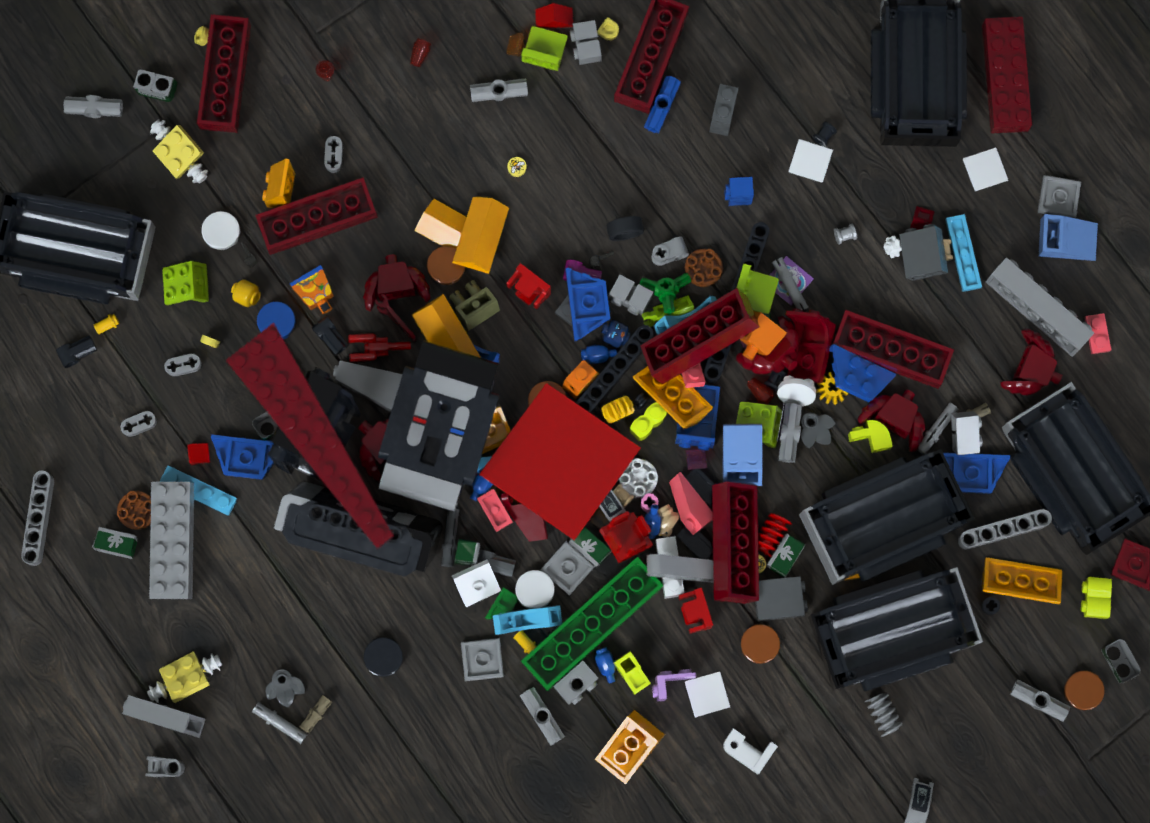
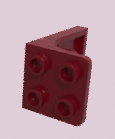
M800 309L786 311L785 315L792 319L795 329L799 334V345L795 350L797 357L794 359L797 361V366L791 371L788 370L787 376L803 380L811 379L814 383H823L830 353L829 348L832 345L836 324L829 321L830 318L821 316L820 312L815 310H809V312H804Z
M1124 539L1110 575L1150 591V549Z

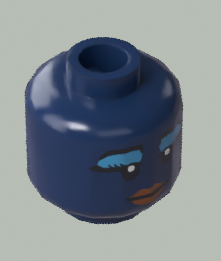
M611 320L609 324L605 323L601 329L603 341L616 348L621 345L624 346L630 337L628 326L617 320Z

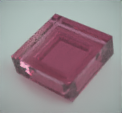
M686 450L688 470L707 468L705 450Z

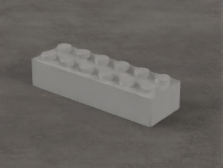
M1006 257L990 275L986 283L1073 357L1094 334L1091 326L1086 322L1082 323L1074 311L1067 310L1062 306L1063 303L1060 299L1052 297L1046 287L1041 284L1038 285L1033 281L1034 278L1031 274L1023 272L1018 268L1019 265L1014 260H1009Z
M151 482L149 599H192L193 482Z

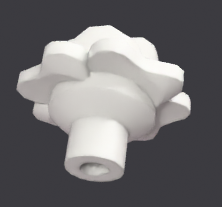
M896 236L886 238L884 243L885 253L890 255L891 258L900 256V251L902 250L901 242L899 239H896Z

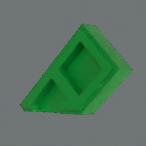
M503 587L485 619H493V615L512 611L518 602L516 594Z

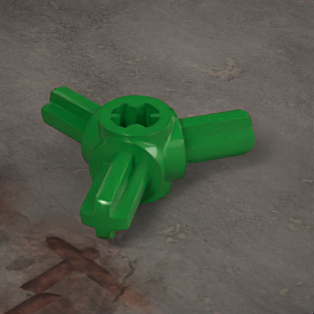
M684 273L674 280L662 278L658 282L642 278L639 285L653 291L654 295L662 302L664 313L671 315V313L675 312L674 300L676 299V294L679 293L680 288L691 282V278L688 273Z

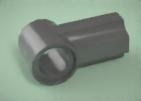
M480 550L477 564L487 559L494 573L512 577L516 560L497 556L493 552Z

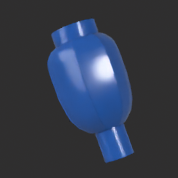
M589 345L581 350L582 361L585 360L590 364L605 362L609 357H615L617 354L616 349L608 350L603 345Z
M480 472L473 482V493L470 496L474 501H477L480 495L487 493L493 485L480 476Z
M651 505L650 511L644 517L651 529L649 539H654L660 532L661 516L658 513V505Z
M607 647L596 650L595 661L600 673L606 676L608 684L615 682L614 672L616 667L613 663L612 653L607 650Z

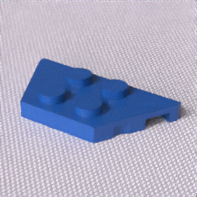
M565 268L574 341H578L610 320L606 281L574 271L571 268Z
M835 344L829 348L834 358L832 368L835 373L836 387L864 401H872L896 376L895 373Z
M211 435L225 476L263 480L274 464L268 456L272 447V441Z
M936 452L935 458L938 464H945L958 493L991 494L1010 459V455H957L956 453ZM946 478L951 491L954 492L948 479Z

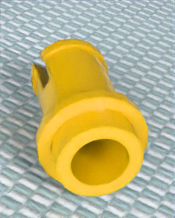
M108 314L107 318L93 325L100 335L112 327L117 328L119 321L115 314Z
M523 630L513 637L524 649V653L529 654L537 647L536 642H533Z

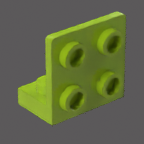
M532 26L526 48H523L522 62L558 71L567 35Z
M189 261L164 267L165 305L188 300L198 302L209 301L207 265Z
M743 264L737 288L748 297L753 311L769 314L779 279L750 270V265Z
M740 402L736 424H762V443L768 447L776 448L783 411L773 405Z

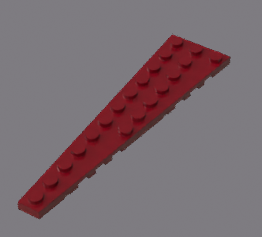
M272 323L230 356L226 362L375 547L379 549L394 536L278 329Z

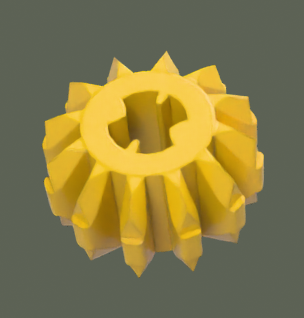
M832 372L828 373V378L824 375L823 383H817L821 388H818L816 392L823 393L819 399L822 400L826 397V404H829L832 399L833 404L836 405L837 399L843 402L844 397L842 395L847 396L848 392L836 388L835 391H829L830 386L833 387L835 385V377H833Z
M628 396L620 397L601 408L604 418L610 424L633 414L635 411L634 405Z

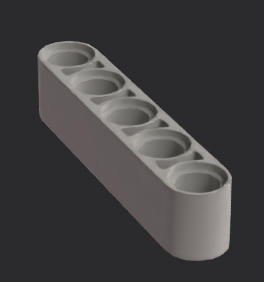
M44 470L36 472L33 477L21 554L22 560L31 566L39 565L43 559L54 487L53 476ZM47 476V483L40 485V478ZM39 495H44V502L38 504L37 497ZM41 514L42 520L35 523L34 516ZM34 533L39 534V539L36 542L31 541V536ZM31 552L36 553V558L33 561L28 560V555Z
M1040 509L966 530L958 537V544L962 549L967 550L1039 530L1051 523L1052 515L1048 510ZM1038 514L1045 516V524L1038 522ZM1019 520L1027 522L1026 529H1022L1019 526ZM1001 525H1006L1009 528L1008 534L1001 532ZM983 530L990 532V539L982 537ZM964 535L972 538L971 545L964 543Z
M651 554L647 555V576L714 583L713 560Z

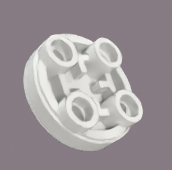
M222 211L212 213L202 224V236L211 248L224 250L237 244L240 236V226L236 218L230 213Z
M785 376L778 386L777 395L782 402L807 406L814 402L816 388L814 387V381L811 379L803 380L793 376Z
M639 458L632 460L619 478L623 488L630 495H634L635 498H642L645 494H651L658 481L655 467L650 462Z
M528 571L521 575L516 583L517 599L527 609L545 607L553 599V581L542 571Z

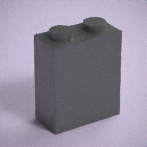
M719 85L709 132L728 136L738 92L737 87Z
M934 224L923 226V229L911 228L905 230L906 233L899 234L906 279L914 281L948 273L941 228Z
M800 576L759 581V601H755L757 622L805 616V612H808L807 600H803L802 593L805 592V582L801 581Z

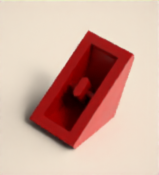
M552 3L535 9L536 27H573V9L570 7Z

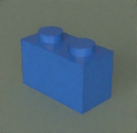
M729 178V183L725 184L724 198L728 200V205H751L754 196L753 178Z

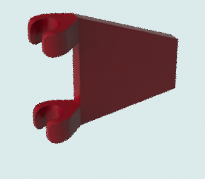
M381 294V297L385 300L383 303H378L375 300L378 311L381 314L388 315L415 343L417 341L416 336L392 310L386 295Z
M501 494V501L529 542L548 539L544 519L522 504L513 505V498L508 494Z

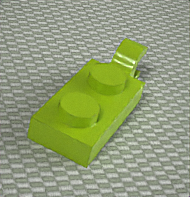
M689 296L674 300L675 312L671 313V315L664 313L663 304L655 306L653 311L641 314L643 320L649 319L643 323L652 327L656 321H659L665 315L679 316L693 311L694 305Z

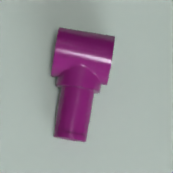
M566 260L565 268H571L574 271L588 274L593 278L601 279L602 271L585 268V266H582L583 263L579 261ZM564 269L563 280L567 281L566 272Z

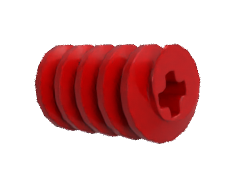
M769 514L770 520L764 522L767 527H761L763 534L758 533V550L769 557H772L769 550L776 551L773 544H780L777 537L784 538L781 531H788L785 524L792 525L787 519L776 514Z

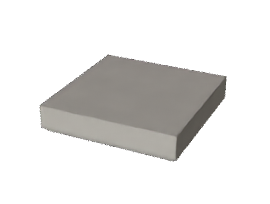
M1044 175L1037 213L1076 218L1081 181Z
M565 541L542 567L541 571L546 573L556 585L570 596L595 566Z
M500 638L461 642L465 681L504 677Z

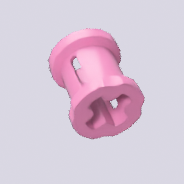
M645 494L641 499V508L646 513L651 509L648 508L647 504H644L647 502V499H651V502H654L652 505H658V498L654 494Z

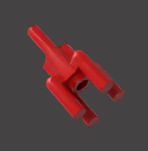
M373 333L348 335V343L364 342L365 353L349 354V362L374 361L379 356H388V350L411 349V342L388 343L387 337L376 338V335Z

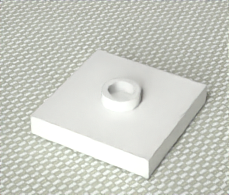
M487 559L452 575L466 607L501 591Z

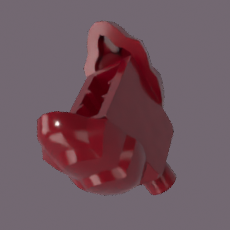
M394 254L387 255L385 257L386 264L380 265L378 271L373 272L365 283L363 296L365 309L370 312L373 310L378 296L380 301L385 300L381 297V294L386 295L387 299L391 300L416 296V290L426 303L431 299L430 286L425 281L423 273L413 266H406L405 262H397V256Z
M778 316L780 327L787 333L770 354L766 356L756 353L753 360H749L742 355L743 353H738L736 361L744 369L756 374H768L772 371L779 373L785 367L790 371L795 369L797 366V361L794 360L797 357L795 350L799 345V334L794 328L793 323L784 316Z
M1024 328L1021 333L1029 346H1026L1014 374L1013 380L1016 381L1000 382V385L1003 389L1013 394L1032 395L1040 391L1042 387L1047 386L1050 381L1058 385L1062 379V374L1054 371L1057 361L1054 359V350L1050 342L1045 340L1038 332Z
M905 390L902 396L894 393L892 397L889 395L875 397L868 405L862 408V413L857 419L862 424L877 415L874 420L882 423L893 433L904 439L909 434L910 452H916L923 440L925 422L921 413L917 411L918 405L912 402L915 394L910 390Z
M389 419L383 423L378 421L374 427L365 420L358 427L365 434V437L361 440L362 446L359 450L361 465L366 469L368 476L372 477L378 484H380L382 475L375 460L381 467L387 461L378 458V454Z

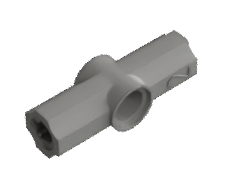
M526 79L495 80L492 83L470 85L472 102L486 100L502 101L505 98L528 96ZM497 87L504 89L500 94L494 92Z
M87 95L86 98L65 97L64 113L85 115L90 118H100L101 116L121 117L123 114V101L121 99H103L96 95Z
M785 403L783 424H781L779 440H781L778 461L795 463L797 443H799L801 426L799 425L802 405Z
M1018 679L1010 692L1011 696L1061 722L1065 720L1070 710V706ZM1038 695L1044 698L1043 706H1039L1036 703Z
M534 687L520 695L550 746L565 737ZM540 711H545L548 714V718L544 722L537 719V714Z

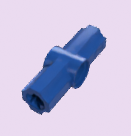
M672 76L665 77L644 125V128L653 133L660 132L681 84V81ZM664 101L667 103V106L661 108L658 106V103Z

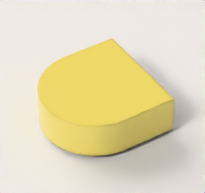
M607 17L597 30V34L606 40H614L619 34V26Z

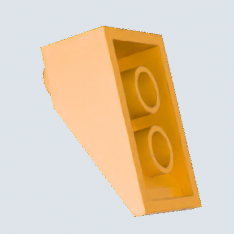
M284 159L272 165L270 172L267 171L266 183H268L267 190L263 191L262 200L265 201L267 207L277 208L291 203L295 172L289 159Z
M634 710L623 721L595 760L626 784L665 734Z

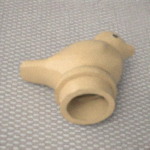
M667 504L658 509V513L661 516L659 536L665 538L672 534L673 527L680 518L679 513L673 512V508Z

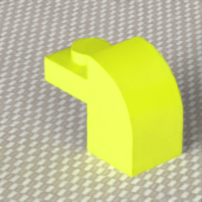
M867 420L865 423L866 429L863 426L855 427L848 434L849 442L869 439L871 453L890 450L893 447L888 429L882 423L875 420Z
M631 651L613 662L634 694L651 684Z

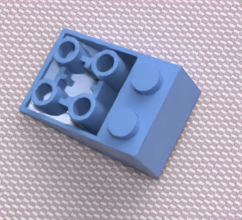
M1044 214L1040 220L1039 256L1096 261L1098 223L1062 215Z
M723 424V482L728 481L762 486V424Z

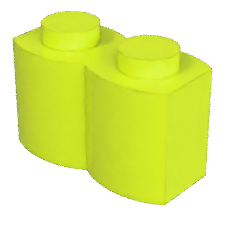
M657 402L651 404L646 409L644 415L639 416L633 421L630 433L638 441L646 439L653 428L663 423L667 412Z
M1088 577L1086 581L1082 582V593H1085V601L1082 600L1081 612H1084V617L1110 618L1112 579Z

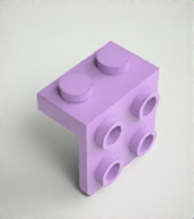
M691 669L679 670L678 674H672V671L660 672L655 677V684L652 686L653 697H657V702L665 701L667 699L665 681L694 679L696 673H691Z

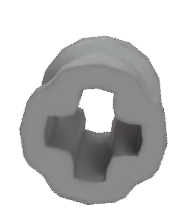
M853 223L841 229L834 228V236L838 245L846 240L857 239Z

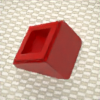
M208 443L187 444L189 463L191 465L210 463Z

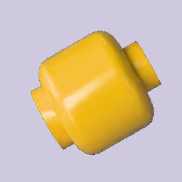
M245 279L234 283L231 288L233 300L245 307L256 305L261 296L259 287Z

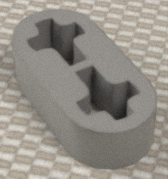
M331 136L325 143L324 163L327 171L337 173L342 168L343 144L339 137ZM333 141H336L337 145H339L336 146L335 152H332V147L329 146L333 144ZM332 157H335V161L338 163L335 165V168H331V165L328 164L332 162Z
M187 354L168 359L165 363V371L170 376H180L198 371L202 364L197 355ZM192 358L194 359V361H197V363L194 364L195 367L193 368L190 365H184L186 363H190V359ZM171 363H175L176 365H182L181 367H177L175 372L169 369V367L172 366Z
M144 411L125 419L121 423L120 428L124 435L133 437L154 428L157 419L152 412ZM145 416L152 418L149 425L146 423L140 424V422L145 420ZM128 423L131 425L137 424V426L132 428V432L125 430Z

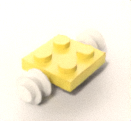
M165 120L154 122L151 125L150 133H156V140H162L153 149L156 156L176 179L180 178L188 170L187 176L194 177L193 183H202L207 178L206 174L208 171H202L201 163H194L204 152L181 125H176L171 131V127L164 126Z
M193 651L159 669L165 684L163 685L157 681L156 687L153 688L149 685L150 690L147 693L151 701L155 700L159 703L160 697L167 699L168 691L172 701L176 703L209 686L204 672L213 675L214 669L217 668L221 671L220 666H222V662L218 655L214 656L211 653V658L207 660L203 657L202 664H200L197 655Z

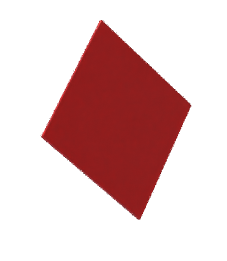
M546 383L479 475L575 541L641 447Z

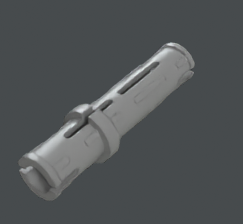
M783 257L778 259L781 267L776 260L773 261L772 265L779 275L778 279L780 282H783L796 309L802 310L800 303L804 310L809 308L792 278L793 273L789 272Z
M948 403L930 430L924 433L925 436L922 443L919 444L917 449L919 453L926 455L934 442L937 443L938 437L951 421V413H956L959 410L955 405Z
M260 702L252 710V713L264 719L266 724L273 725L299 742V744H302L308 735L277 715L275 710L271 711Z

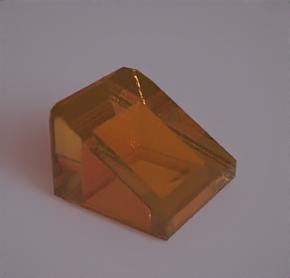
M523 33L510 36L507 54L521 56L524 42Z

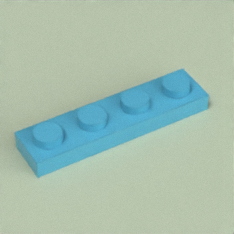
M965 214L948 217L945 221L949 238L952 242L951 246L962 292L980 289L982 284Z
M167 466L159 481L193 482L194 500L227 516L230 515L237 501L236 497L171 466Z

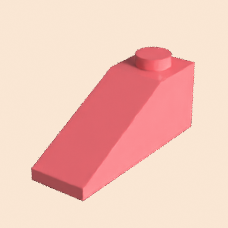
M679 472L669 484L681 521L690 533L695 535L713 521V512L684 475Z

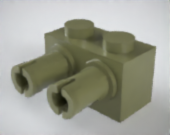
M475 280L470 281L472 285L467 283L465 286L472 297L465 300L458 290L455 291L456 296L452 293L449 297L456 305L455 309L458 318L468 331L500 311L498 301L487 287L481 290Z

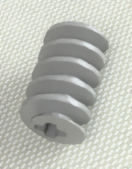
M881 693L865 701L871 702L867 707L868 709H875L871 716H878L874 721L875 724H882L878 730H885L881 737L898 730L902 725V722H895L899 715H892L896 710L895 707L889 708L892 701H885L889 696L888 693Z

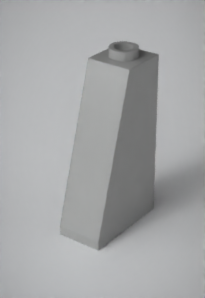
M339 361V365H335L333 372L337 383L386 410L392 411L402 374Z
M128 695L127 700L123 704L122 714L198 738H200L206 720Z

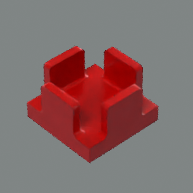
M521 263L506 283L507 287L511 289L519 279L515 285L517 290L515 295L527 305H531L536 297L540 295L534 303L535 309H538L544 300H547L551 295V286Z
M626 511L614 517L608 525L599 530L618 563L651 548L653 545L649 539L650 527L642 515L637 518L634 512L629 513V511Z
M702 588L679 595V601L694 597V600L683 603L681 607L685 624L690 625L697 622L702 624L688 630L689 634L711 629L713 623Z

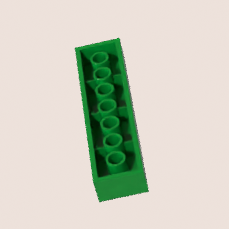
M636 557L522 659L521 663L544 689L549 691L658 593L664 585L656 577L647 576V567Z

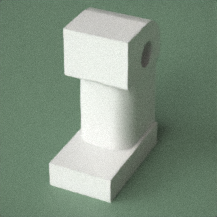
M732 729L724 741V750L758 775L778 746L770 742L762 753L744 740L745 736ZM731 742H735L737 744L736 749H733L731 747Z

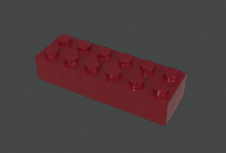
M651 0L615 92L614 102L650 114L687 18L689 6L674 0Z
M211 14L197 124L202 130L238 133L251 30L249 18Z
M1023 17L985 18L982 24L990 131L991 133L1028 132L1032 126Z
M364 178L255 215L270 255L377 218Z
M736 288L640 345L651 376L661 384H664L760 326L748 297Z
M845 310L833 344L893 373L937 389L942 385L954 349L848 310Z
M728 481L712 485L714 600L742 604L759 601L757 486Z

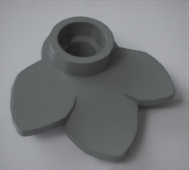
M806 413L801 419L803 427L801 440L807 448H811L815 441L822 445H829L831 443V435L828 429L836 424L834 420L828 415L818 416L815 413ZM807 420H813L814 425H808Z
M278 669L273 673L272 681L267 685L265 692L268 700L277 697L281 705L289 707L293 702L294 694L305 693V687L300 678L291 676L290 672L286 669ZM280 676H284L286 680L284 682H280L278 678Z

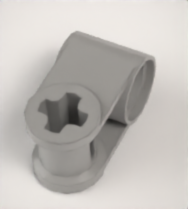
M676 237L655 246L651 256L653 263L662 266L689 256L683 237ZM660 252L661 255L664 254L663 258H661L660 255L657 256V253Z
M147 756L148 772L145 773L147 777H179L184 773L185 765L180 760ZM176 762L178 764V771L172 773L170 766Z

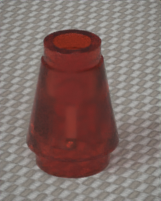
M417 38L416 42L413 43L411 65L421 67V64L431 50V43Z
M326 60L319 62L316 66L317 75L324 81H330L333 77L334 65Z
M755 377L747 383L759 404H768L774 398L773 390Z

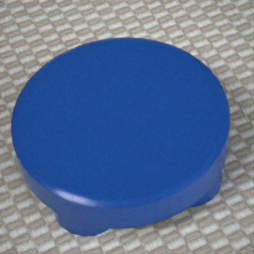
M270 302L264 305L257 316V326L260 332L274 323L283 339L288 338L294 330L296 323L292 309L282 302Z

